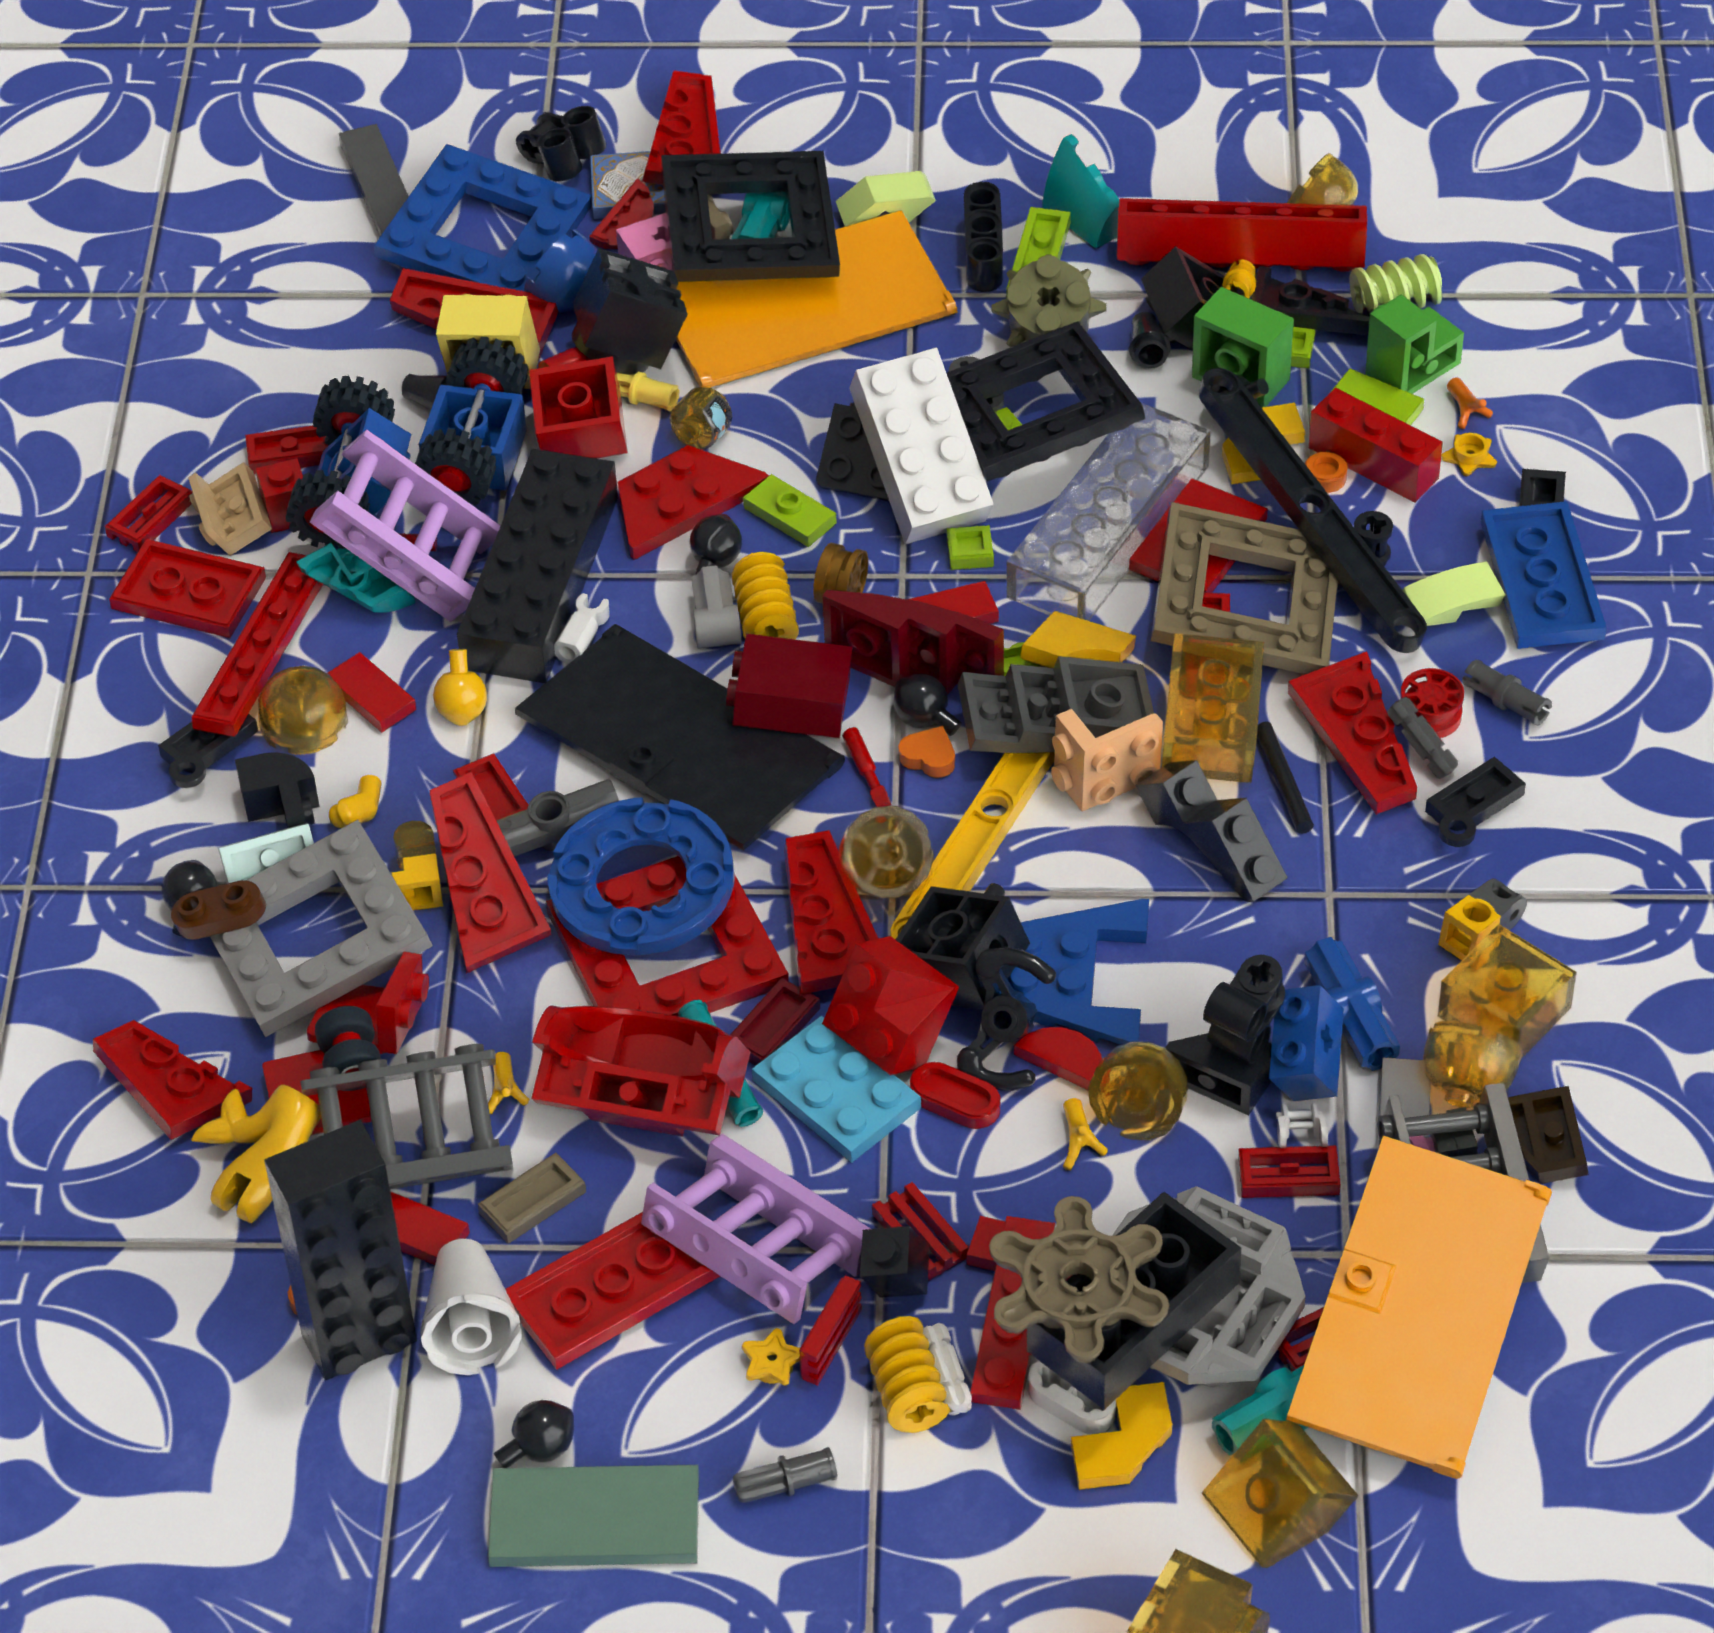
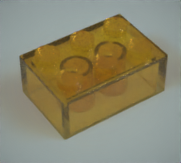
M1174 633L1161 768L1170 762L1197 760L1207 779L1252 783L1264 654L1263 641Z

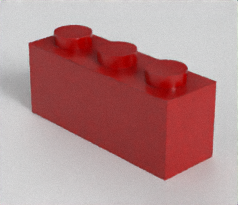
M1336 387L1311 411L1309 449L1317 453L1331 452L1341 456L1346 461L1348 469L1414 503L1439 479L1443 442Z

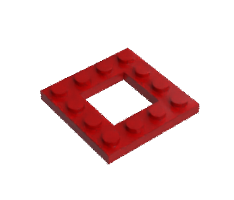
M676 856L597 883V889L602 898L610 902L615 908L636 907L642 911H650L652 906H663L678 895V890L683 887L686 881L687 870L681 858ZM736 875L733 891L727 906L718 919L708 928L722 957L643 985H639L623 954L602 951L577 939L558 919L551 899L546 901L547 914L593 1006L635 1009L678 1016V1012L683 1005L693 1000H702V1002L706 1003L709 1013L766 994L781 978L789 981V974Z

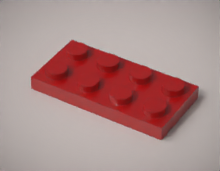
M643 1212L505 1290L519 1315L522 1326L557 1370L717 1279L720 1275L642 1225Z

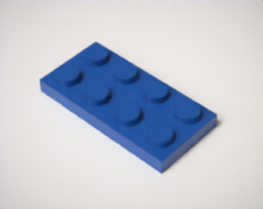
M1568 501L1482 510L1480 523L1497 580L1506 594L1503 601L1517 649L1605 640L1606 623Z

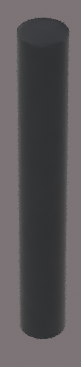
M1262 722L1255 727V733L1296 831L1301 834L1307 833L1314 827L1313 821L1270 722Z

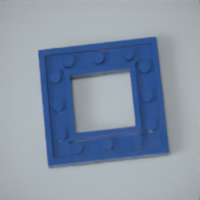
M446 144L375 243L374 257L410 270L524 291L528 277L535 282L540 274L535 265L548 248L565 233L570 238L572 237V230L578 228L592 207V195ZM465 193L531 216V219L503 259L436 235Z

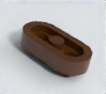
M241 880L184 895L174 904L171 911V919L181 936L187 939H201L251 926L263 916L266 910V901L255 883Z

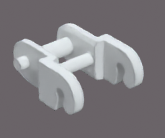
M1286 1103L1281 1105V1112H1276V1119H1278L1277 1138L1280 1148H1286L1289 1129H1313V1135L1315 1138H1319L1321 1147L1328 1146L1326 1116L1323 1115L1322 1111H1318L1316 1103L1311 1104V1110H1288ZM1289 1120H1311L1308 1122H1289Z

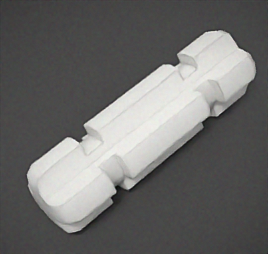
M942 1323L924 1327L922 1334L928 1338V1350L934 1355V1367L939 1370L941 1375L939 1383L946 1389V1398L943 1403L947 1404L950 1408L948 1414L955 1416L959 1413L968 1412L972 1408V1397L968 1385L963 1381L965 1377L954 1346L950 1344L951 1337L947 1327Z

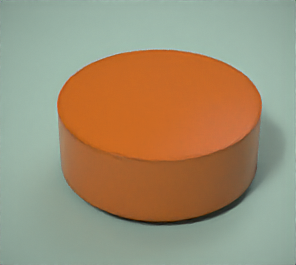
M1319 452L1311 455L1306 460L1305 465L1327 493L1338 491L1345 485L1347 480V463L1341 456L1331 452Z

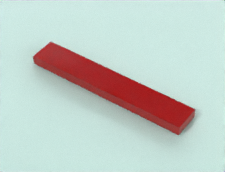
M288 552L191 717L193 729L235 737L323 585L321 582L302 573L296 561L307 555Z

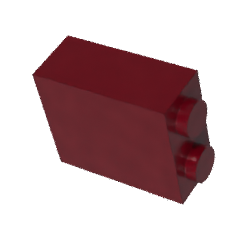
M746 633L743 651L735 650L733 658L732 677H737L738 679H729L726 706L734 707L733 725L840 738L850 682L853 647Z

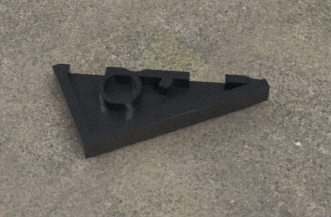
M1259 266L1252 300L1294 318L1293 327L1315 329V332L1323 330L1360 335L1369 334L1370 313L1374 309L1368 311V316L1349 309V299L1321 288L1311 287L1306 282L1296 278L1291 282L1283 283L1271 278V268Z

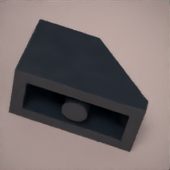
M1208 1033L1170 1041L1164 1050L1163 1078L1246 1115L1251 1113L1271 1083L1269 1073L1272 1043H1267L1262 1055L1253 1064H1249L1208 1043Z

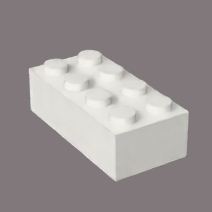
M933 348L856 370L849 389L904 543L909 544L947 533L946 528L968 527L986 522L994 503L938 349Z

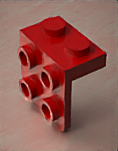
M403 952L385 988L361 985L318 1008L307 1028L308 1041L317 1043L315 1025L324 1013L337 1007L355 1006L364 1009L371 1016L375 1031L372 1043L378 1048L380 1054H397L409 1029L413 1026L422 1003L427 998L429 976L423 973L422 954Z

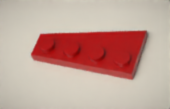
M673 70L642 182L663 185L662 155L721 154L711 75Z
M405 268L402 269L390 297L392 310L436 330L444 295L527 296L540 347V359L559 312L556 303L545 301L530 292Z
M1367 651L1288 681V694L1376 815L1416 799L1417 785L1402 744L1398 743L1394 733L1395 725L1388 716L1384 706L1382 690L1378 679H1374L1371 671V660Z
M472 772L429 790L466 974L551 936V928Z
M830 830L789 837L785 841L784 853L799 993L802 995L837 988L856 943L878 939V936Z

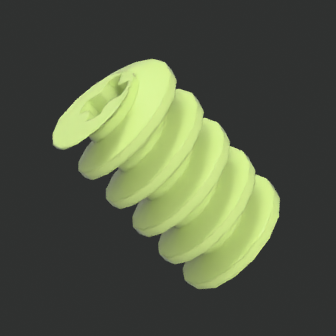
M1420 254L1415 256L1413 261L1406 257L1400 259L1397 264L1391 260L1383 263L1382 267L1373 264L1368 266L1366 271L1358 267L1352 269L1350 273L1349 284L1355 311L1361 314L1363 308H1367L1368 311L1371 309L1375 310L1380 304H1386L1401 294L1408 300L1414 297L1419 308L1425 307L1427 294L1430 295L1435 305L1440 304L1442 300L1441 274L1437 262L1432 256L1428 258V256Z

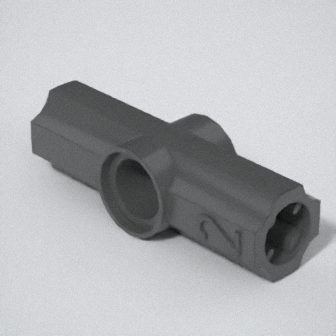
M606 779L566 795L557 791L541 792L530 801L528 809L496 821L514 857L539 847L547 851H554L562 836L578 820L600 807L619 801L612 781Z

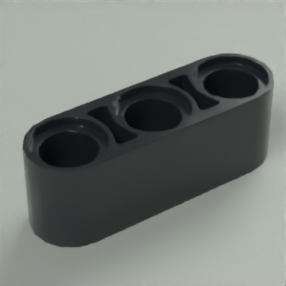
M975 182L964 191L966 281L973 290L990 292L998 289L1003 282L1001 195L996 185L989 182Z

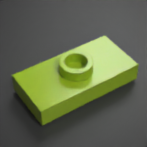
M773 474L743 497L744 509L807 547L811 546L837 524L836 512Z

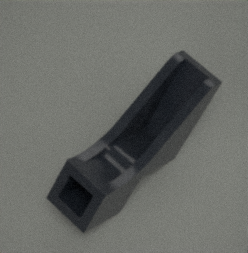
M1197 760L1170 762L1135 785L1155 825H1168L1188 836L1245 901L1254 902L1288 878L1247 798L1217 800Z

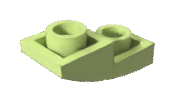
M1487 561L1449 569L1421 579L1402 589L1423 616L1427 626L1454 623L1462 611L1497 607L1506 596Z

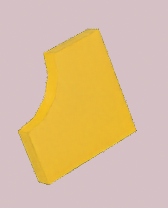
M1054 611L1022 644L1020 658L1048 668H1054L1058 656L1122 663L1134 650L1136 635Z

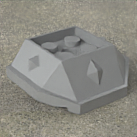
M1196 1186L1177 1193V1198L1174 1199L1242 1248L1240 1283L1150 1368L1156 1369L1187 1385L1205 1384L1213 1388L1229 1382L1257 1381L1305 1308L1306 1296L1291 1253L1285 1227ZM1148 1205L1128 1212L1112 1236L1117 1235Z

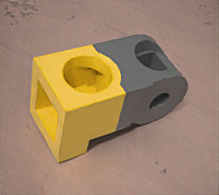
M1496 878L1488 880L1445 911L1438 945L1472 967L1483 958L1484 950L1487 946L1499 938L1503 932H1508L1518 923L1527 906L1526 898L1512 891Z

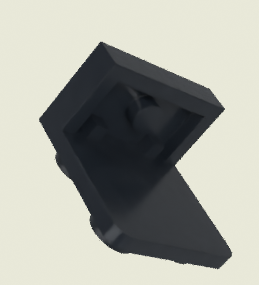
M852 402L849 406L834 403L817 472V483L825 489L889 501L855 403Z

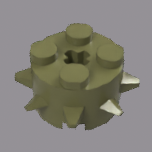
M1052 255L1042 256L1038 261L1029 263L1018 272L1011 269L1008 270L1006 274L1010 284L1007 298L991 305L992 313L1009 320L1011 335L1006 344L1009 347H1013L1077 321L1088 332L1090 318L1106 311V303L1092 298L1090 295L1087 281L1092 272L1089 269L1079 271L1074 266L1065 261H1060Z

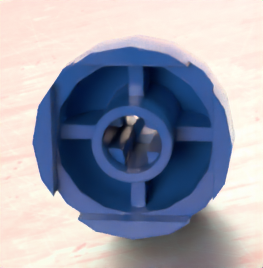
M576 229L572 230L573 238H570L565 233L548 248L535 265V268L540 271L536 281L534 282L528 277L525 283V292H530L545 301L556 303L558 313L574 311L573 301L597 252L596 247Z

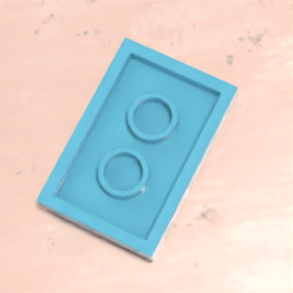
M820 1016L752 1068V1078L757 1085L852 1163L921 1109V1096L898 1077L889 1075L822 1024L824 1017Z

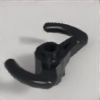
M1005 947L986 949L980 953L975 963L976 974L980 977L986 989L984 1009L981 1014L982 1020L977 1038L968 1047L962 1048L957 1055V1068L992 1084L997 1090L1013 1091L1030 1087L1036 1081L1035 1073L1031 1070L1001 1073L987 1070L982 1064L1004 1042H1013L1031 1032L1034 1028L1033 1021L1037 1013L1035 1003L1030 1002L1024 997L1022 992L1013 990L1001 968L1007 965L1018 967L1031 973L1044 984L1054 982L1056 971L1039 957L1023 950ZM1002 1011L1010 1014L1012 1018L1010 1026L1008 1025L1007 1018L1002 1016ZM989 1037L994 1039L985 1048L982 1047L989 1040Z

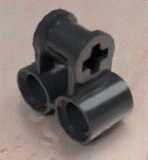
M591 106L575 107L567 111L563 116L544 112L537 118V124L530 130L522 131L516 137L517 148L523 157L532 163L544 164L549 179L557 182L574 178L582 170L580 159H589L592 155H599L605 150L607 145L596 111Z
M1264 954L1254 955L1247 958L1241 964L1240 969L1230 984L1221 982L1216 986L1206 1003L1203 1013L1204 1021L1211 1024L1207 1036L1208 1043L1249 1064H1253L1259 1059L1271 1035L1270 1023L1285 999L1282 968L1277 960Z

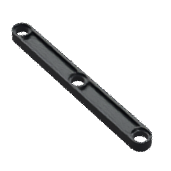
M1213 368L1206 371L1203 375L1198 394L1201 402L1376 632L1391 649L1397 652L1411 653L1419 649L1427 630V623L1420 612L1240 379L1233 372L1223 368ZM1214 384L1221 385L1227 388L1229 393H1217L1209 386ZM1312 503L1320 509V512H1308L1300 504ZM1398 625L1407 626L1414 631L1415 635L1410 637L1403 636L1394 627Z

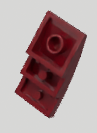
M827 590L822 595L824 642L852 646L851 668L890 686L895 687L898 680L913 674H927L938 679L945 687L948 695L956 684L958 685L962 672L1004 676V629L963 613L914 600L873 593Z

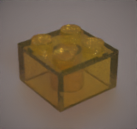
M1498 924L1441 981L1437 1016L1513 1065H1516L1571 1009L1577 972Z

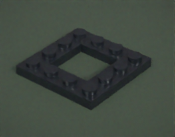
M824 151L662 155L661 170L672 268L675 271L678 282L839 277L840 260ZM787 193L792 237L712 239L707 194Z
M1078 321L946 373L983 476L987 482L995 478L1005 477L1011 472L1033 463L1045 461L1051 456L1073 447L1083 446L1091 440L1111 432L1126 429L1131 424L1145 419L1141 402ZM1056 371L1060 372L1081 400L1079 403L1007 430L986 401L987 398L1000 396L1007 390L1028 382L1038 381L1043 376Z

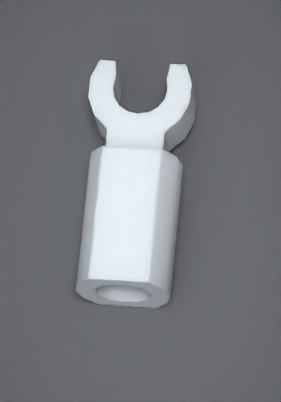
M582 593L578 596L576 611L570 616L554 644L555 655L560 661L571 663L588 649L598 631V626L607 622L609 618L608 599H603L597 608L592 609L588 608V594Z

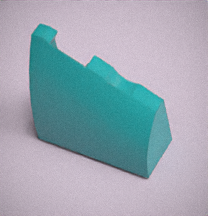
M1070 134L1062 139L1054 156L1045 184L1042 208L1070 212L1069 229L1096 249L1118 237L1119 198L1106 185L1101 172L1095 164L1088 167L1085 166L1075 152L1079 141L1074 135Z
M332 543L296 561L302 573L372 612H392L416 603L412 594L348 549L339 548L336 550Z

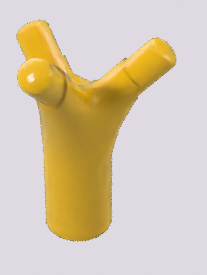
M507 1052L496 1053V1065H493L494 1088L488 1102L490 1114L494 1112L504 1097L512 1096L523 1106L527 1105L530 1101L514 1080L510 1054Z
M1071 1098L1065 1101L1063 1108L1070 1135L1068 1155L1063 1168L1072 1170L1083 1146L1091 1147L1101 1156L1107 1154L1108 1148L1099 1142L1091 1131L1081 1100Z

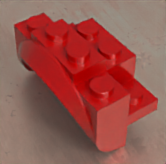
M551 1005L543 1012L532 1041L543 1053L531 1099L538 1104L582 1111L592 1121L682 1137L684 1130L720 1136L729 1097L740 1098L750 1051L737 1037L730 1036L713 1025L689 1018L626 1008L600 1006L559 1007Z

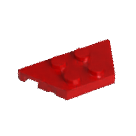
M687 445L618 481V493L623 511L625 531L627 532L630 557L636 560L692 530L701 519L707 516L722 514L743 502V497L769 477V475L764 471Z

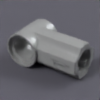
M718 566L702 567L700 572L692 576L695 602L693 617L697 649L741 644L737 604L733 605L729 572L720 570Z

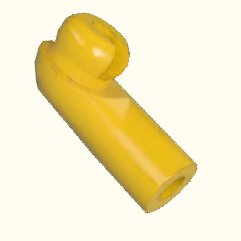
M374 775L362 776L359 780L357 794L339 800L338 804L330 808V822L337 828H343L356 820H359L361 824L372 820L378 810L381 780Z

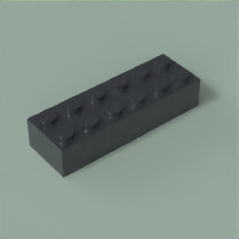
M538 449L531 450L457 632L459 649H467L468 671L540 683L548 681L557 658L554 644L570 616L575 611L576 600L582 593L618 500L615 461Z
M361 1119L264 1159L301 1335L324 1380L326 1381L340 1374L352 1373L365 1363L386 1354L398 1353L407 1345L416 1342V1331L386 1164Z

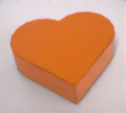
M943 726L907 735L898 745L899 761L908 769H922L926 775L934 778L948 776L954 771L955 751Z

